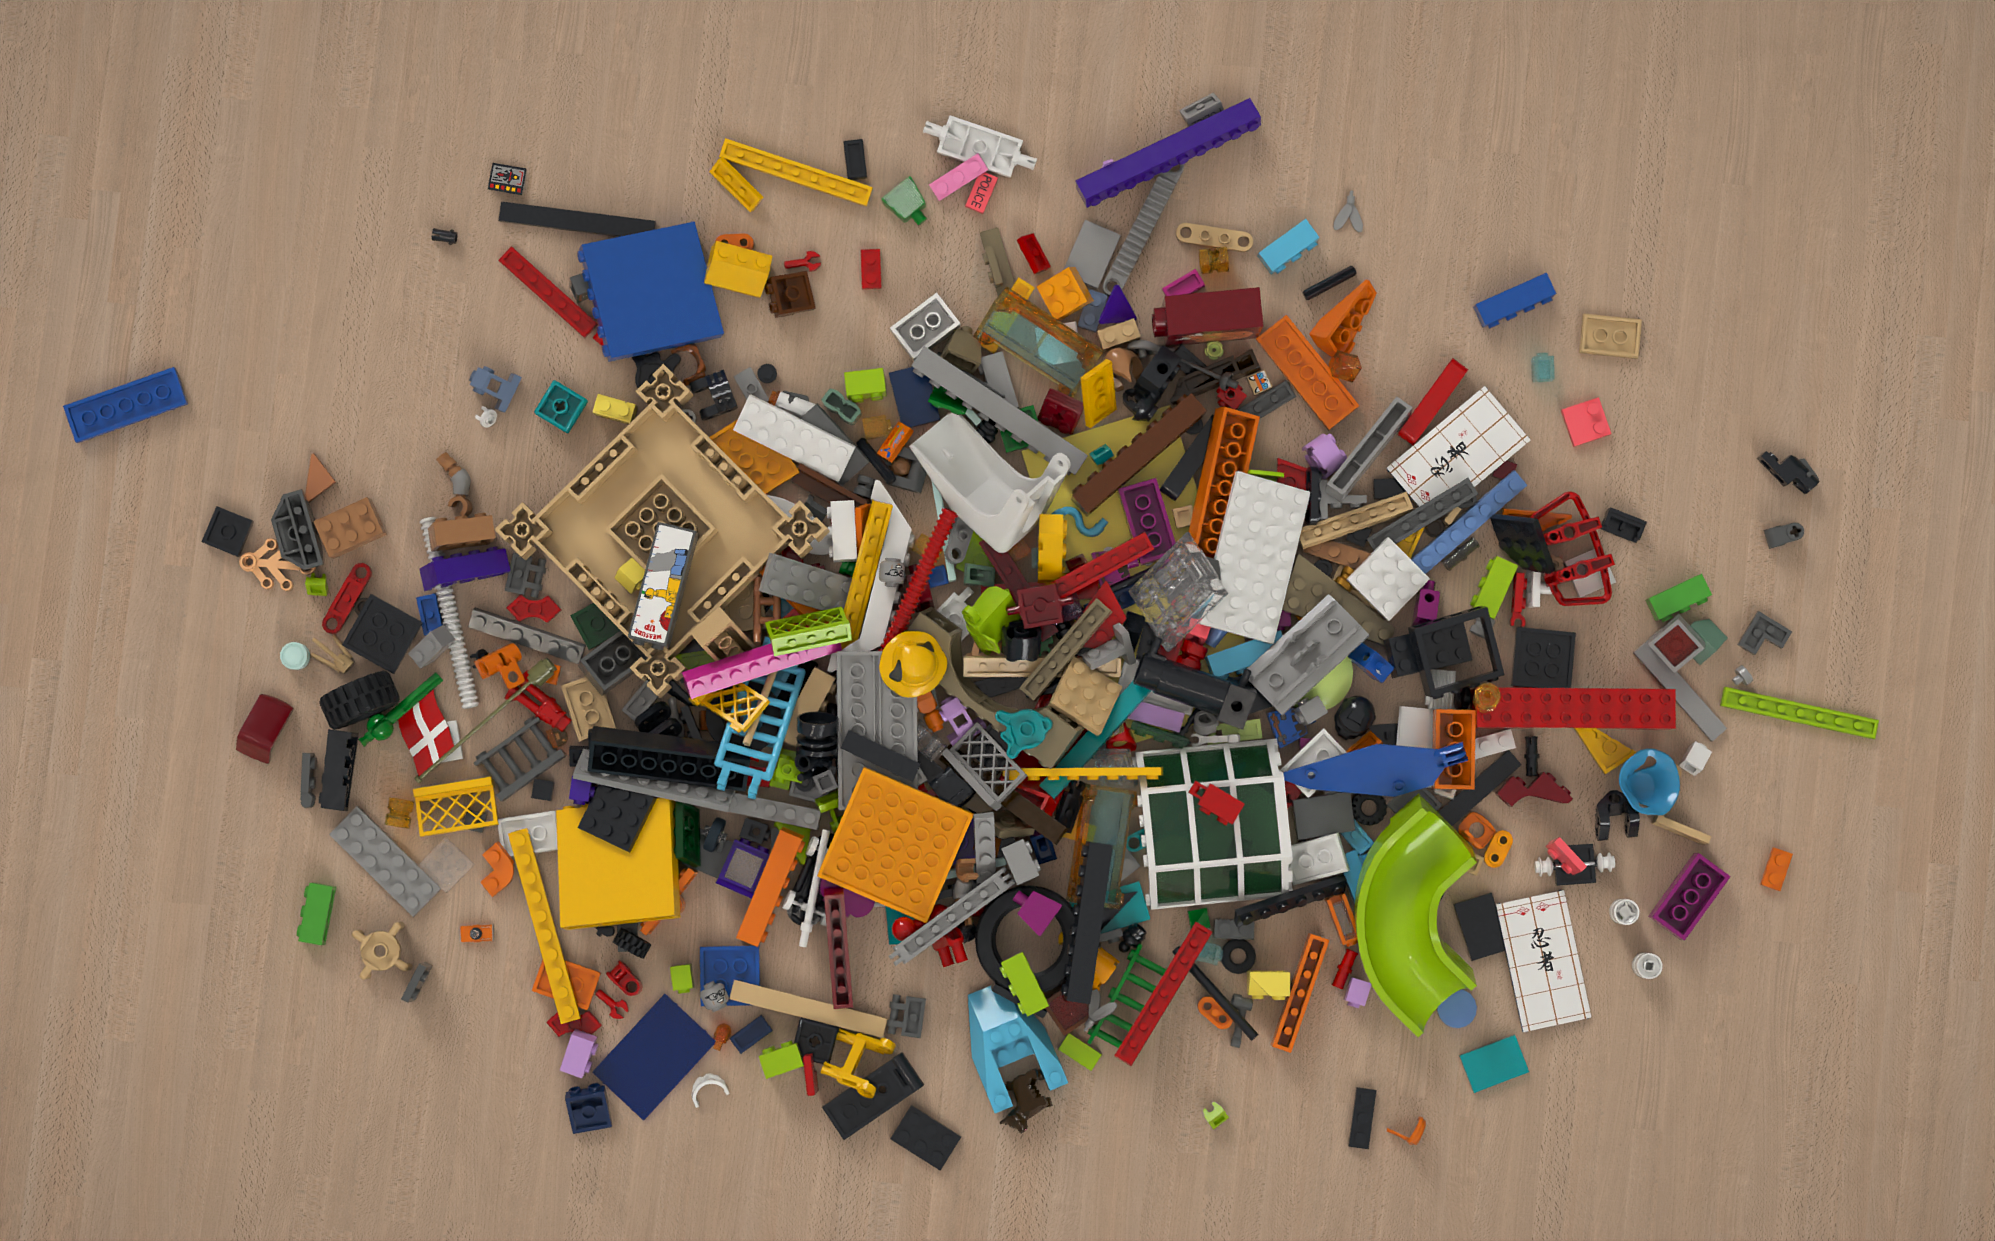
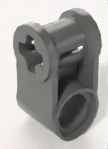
M1799 523L1780 525L1763 530L1769 549L1799 540L1804 535V528ZM1793 529H1797L1798 533H1795V535H1791L1790 531Z

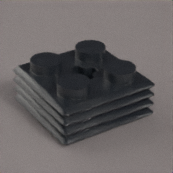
M801 1017L794 1043L798 1042L802 1057L805 1054L813 1053V1062L824 1064L826 1061L830 1063L839 1027ZM814 1036H817L820 1044H817L816 1047L812 1046V1042H810V1038L813 1039Z

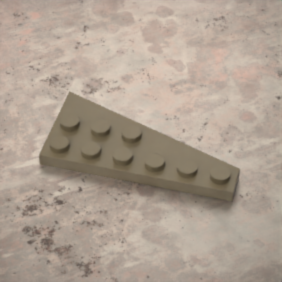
M1299 553L1296 554L1282 611L1303 618L1329 594L1369 634L1366 640L1384 646L1383 640L1392 638L1395 628Z

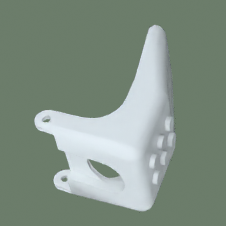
M952 412L948 413L909 446L950 509L956 512L963 522L999 553H1005L1039 524V514H1046L1071 466L1070 460L1066 455L1057 453L1052 457L1041 477H1025L999 456L962 415H956Z

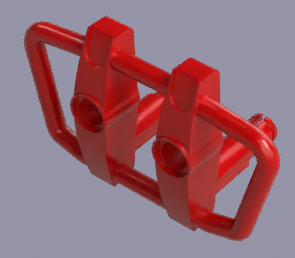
M1572 491L1565 492L1534 512L1531 518L1539 519L1565 501L1572 499L1583 521L1567 523L1560 528L1543 534L1547 547L1570 542L1589 533L1597 557L1578 561L1551 574L1545 573L1543 578L1546 587H1550L1551 593L1562 606L1605 604L1612 597L1608 567L1615 565L1612 554H1604L1597 530L1602 528L1599 516L1590 518L1577 493ZM1566 527L1571 528L1573 531L1571 538L1564 535ZM1580 564L1586 569L1584 575H1580L1577 572V566ZM1600 571L1604 595L1598 597L1564 598L1557 585L1576 579H1583Z

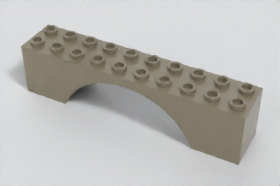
M932 606L921 611L907 631L928 633L939 643L947 658V669L939 684L945 688L944 690L947 694L960 699V703L963 706L973 709L980 719L990 722L993 729L998 732L1006 731V726L995 719L996 712L1003 710L1008 713H1016L1023 709L1007 707L992 700L976 686L971 677H963L962 629ZM926 642L924 645H918L934 652L933 646L930 642ZM1047 705L1032 710L1037 711L1044 717L1050 718L1053 723L1052 728L1047 732L1041 744L1032 749H1024L1023 751L1029 756L1036 757L1043 767L1052 769L1061 762L1085 728Z

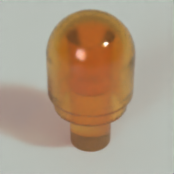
M722 1023L717 1026L713 1038L716 1040L713 1049L720 1051L723 1043L726 1044L729 1041L732 1031L728 1024Z

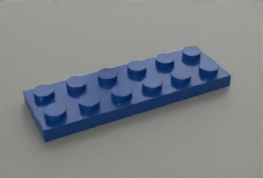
M175 367L64 405L63 408L75 443H80L188 405L177 370Z

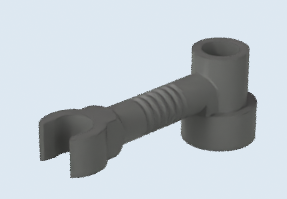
M1234 993L1231 1004L1245 1018L1246 1011L1252 1010L1253 999L1244 998L1242 995ZM1236 1024L1230 1046L1240 1048L1242 1030Z

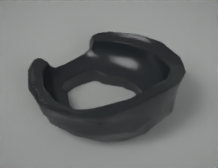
M1469 686L1462 688L1461 692L1455 693L1453 702L1456 710H1467L1471 702Z

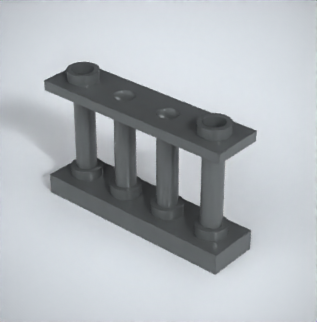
M532 716L524 722V727L488 753L483 751L475 757L477 760L473 764L475 766L484 765L499 787L498 790L500 792L496 796L502 802L567 756L563 749L557 750L552 747L537 725L542 721L538 717L534 718ZM530 729L548 753V758L542 762L535 757L521 737ZM513 741L516 742L531 763L530 767L532 769L527 773L520 770L505 749ZM498 752L516 776V781L510 785L505 783L489 760Z

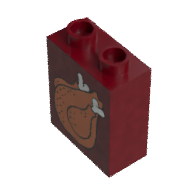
M1260 287L1165 296L1162 306L1154 308V314H1152L1154 338L1164 337L1165 347L1180 346V344L1192 345L1214 341L1255 339L1264 327Z

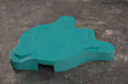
M1023 709L1016 713L999 710L995 714V719L1007 728L1000 736L1008 744L1006 753L1010 759L1016 758L1024 749H1032L1041 744L1047 732L1053 726L1050 718L1044 717L1032 709Z

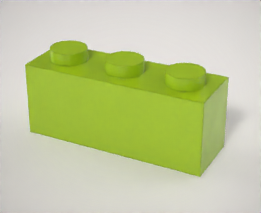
M1499 556L1489 559L1485 568L1488 572L1485 577H1481L1477 586L1480 590L1471 599L1470 605L1472 608L1477 606L1488 607L1490 618L1494 620L1518 565Z
M1024 952L1001 962L1002 967H1000V971L1004 978H1009L1011 985L1008 987L1013 996L1017 995L1020 1001L1017 1005L1022 1014L1026 1013L1028 1017L1049 1006Z

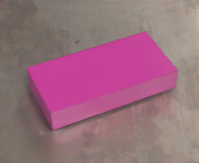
M1194 269L1163 287L1162 291L1165 296L1192 294L1205 287V284L1197 270Z

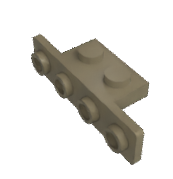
M996 227L980 232V237L985 253L982 254L985 265L989 264L991 271L987 272L990 283H994L1000 305H1002L1014 285V280L999 229Z

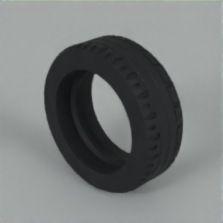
M1039 886L1015 887L993 899L982 912L975 933L977 956L987 975L998 985L1010 991L1008 986L1011 985L1008 977L1004 978L1000 971L1003 960L997 950L996 933L1002 919L1012 910L1021 907L1013 901V898L1019 890L1028 897L1033 891H1036L1062 904L1063 906L1055 915L1063 933L1062 951L1053 965L1044 971L1034 973L1042 991L1046 992L1059 986L1066 980L1064 968L1065 964L1069 962L1067 947L1072 941L1070 927L1071 924H1074L1075 920L1073 907L1064 897L1050 889Z

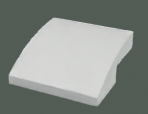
M1399 706L1396 745L1432 748L1433 710L1435 709Z

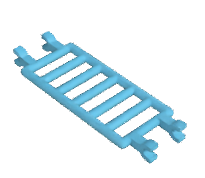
M765 636L763 646L771 644L769 637ZM795 665L780 670L797 675L794 685L774 680L772 685L774 688L791 692L788 702L768 697L770 701L768 705L785 709L783 719L762 714L759 720L760 722L780 727L777 737L755 731L753 739L774 744L772 754L729 743L732 733L745 736L746 732L741 730L738 733L730 727L731 723L727 722L714 761L716 767L722 768L717 781V789L725 791L730 771L752 776L753 779L748 790V798L755 800L761 779L766 781L772 779L806 674L805 669ZM761 676L749 681L764 685L767 677ZM749 681L743 682V684L748 686ZM746 691L737 692V699L747 697ZM738 704V711L747 710L741 708L742 704ZM726 750L769 762L766 772L724 761Z

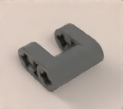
M903 447L897 457L912 461L908 477L904 478L895 475V482L888 485L921 494L927 473L912 450Z

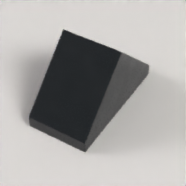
M1127 611V619L1124 621L1123 627L1129 632L1133 651L1135 652L1146 617Z

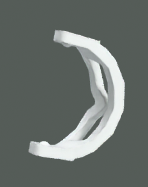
M709 1073L696 1079L691 1094L696 1108L699 1107V1102L696 1099L697 1092L704 1085L717 1084L724 1089L726 1095L730 1094L725 1081L718 1075Z

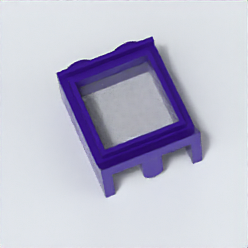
M740 837V840H734L716 884L752 899L770 854L768 853L769 849L758 845V848L750 846L751 841Z

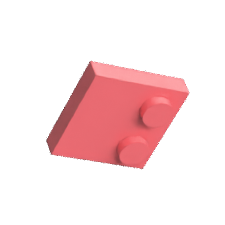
M1599 397L1561 410L1573 447L1611 435Z
M1560 837L1546 845L1548 854L1553 859L1560 861L1562 869L1567 874H1577L1587 867Z

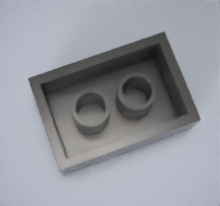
M619 631L580 659L578 667L599 694L603 696L634 674L630 667L640 657L645 660L648 658L622 631Z

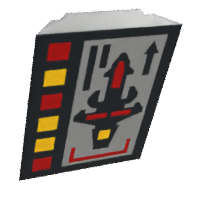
M492 163L488 189L522 195L527 169Z

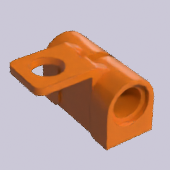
M514 643L507 644L474 661L482 679L500 672L508 689H512L525 681L517 662L522 660L521 652ZM511 671H514L518 676L517 681L514 683L508 679V674Z

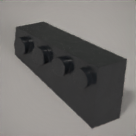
M328 729L324 759L325 766L321 780L323 787L322 792L319 794L321 808L348 811L359 733Z

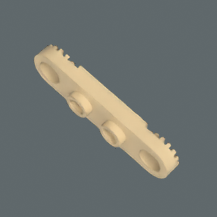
M1182 223L1176 230V237L1182 243L1238 252H1247L1253 245L1252 236L1242 231L1191 223ZM1183 228L1191 231L1189 238H1183L1180 235V231ZM1241 237L1247 238L1249 241L1248 246H1239L1238 239Z

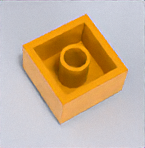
M1068 267L1036 286L1055 321L1065 319L1094 301L1076 267Z

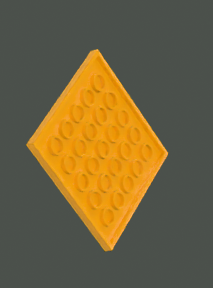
M863 767L817 877L927 923L972 820L973 813L867 767Z

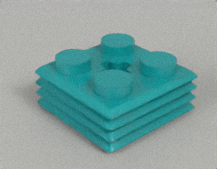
M553 380L534 413L562 431L569 433L588 400ZM564 402V406L566 408L564 410H560L559 412L557 404H562Z

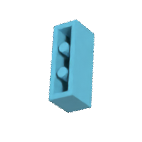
M1305 219L1260 251L1257 257L1270 274L1274 272L1278 274L1286 268V263L1289 261L1294 263L1301 258V253L1304 250L1310 251L1315 248L1320 237L1307 219Z

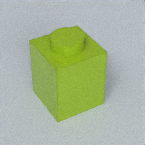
M692 964L670 967L673 991L678 990V994L690 992V988H694Z

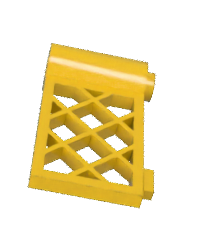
M743 683L733 685L732 689H721L693 699L689 697V701L695 706L704 705L730 722V727L738 733L741 730L746 732L770 703L767 698ZM737 692H747L746 698L737 699ZM733 694V701L724 702V695ZM720 697V704H710L713 698ZM751 701H762L758 707L751 708ZM747 703V710L738 711V704ZM734 706L733 713L725 714V707ZM748 714V719L744 724L739 723L738 717Z

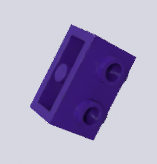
M572 776L569 799L574 800L573 804H588L592 797H594L597 789L595 787L596 783L573 779Z

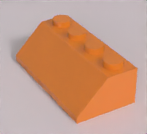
M1433 710L1432 749H1440L1463 742V748L1466 751L1468 761L1444 768L1432 785V789L1475 790L1476 710Z

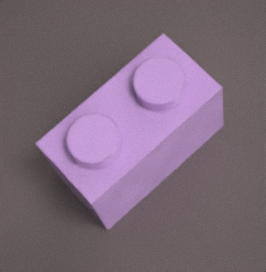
M575 1029L571 1034L560 1071L579 1078H583L585 1073H589L593 1064L590 1061L591 1056H595L599 1045L596 1043L597 1036Z

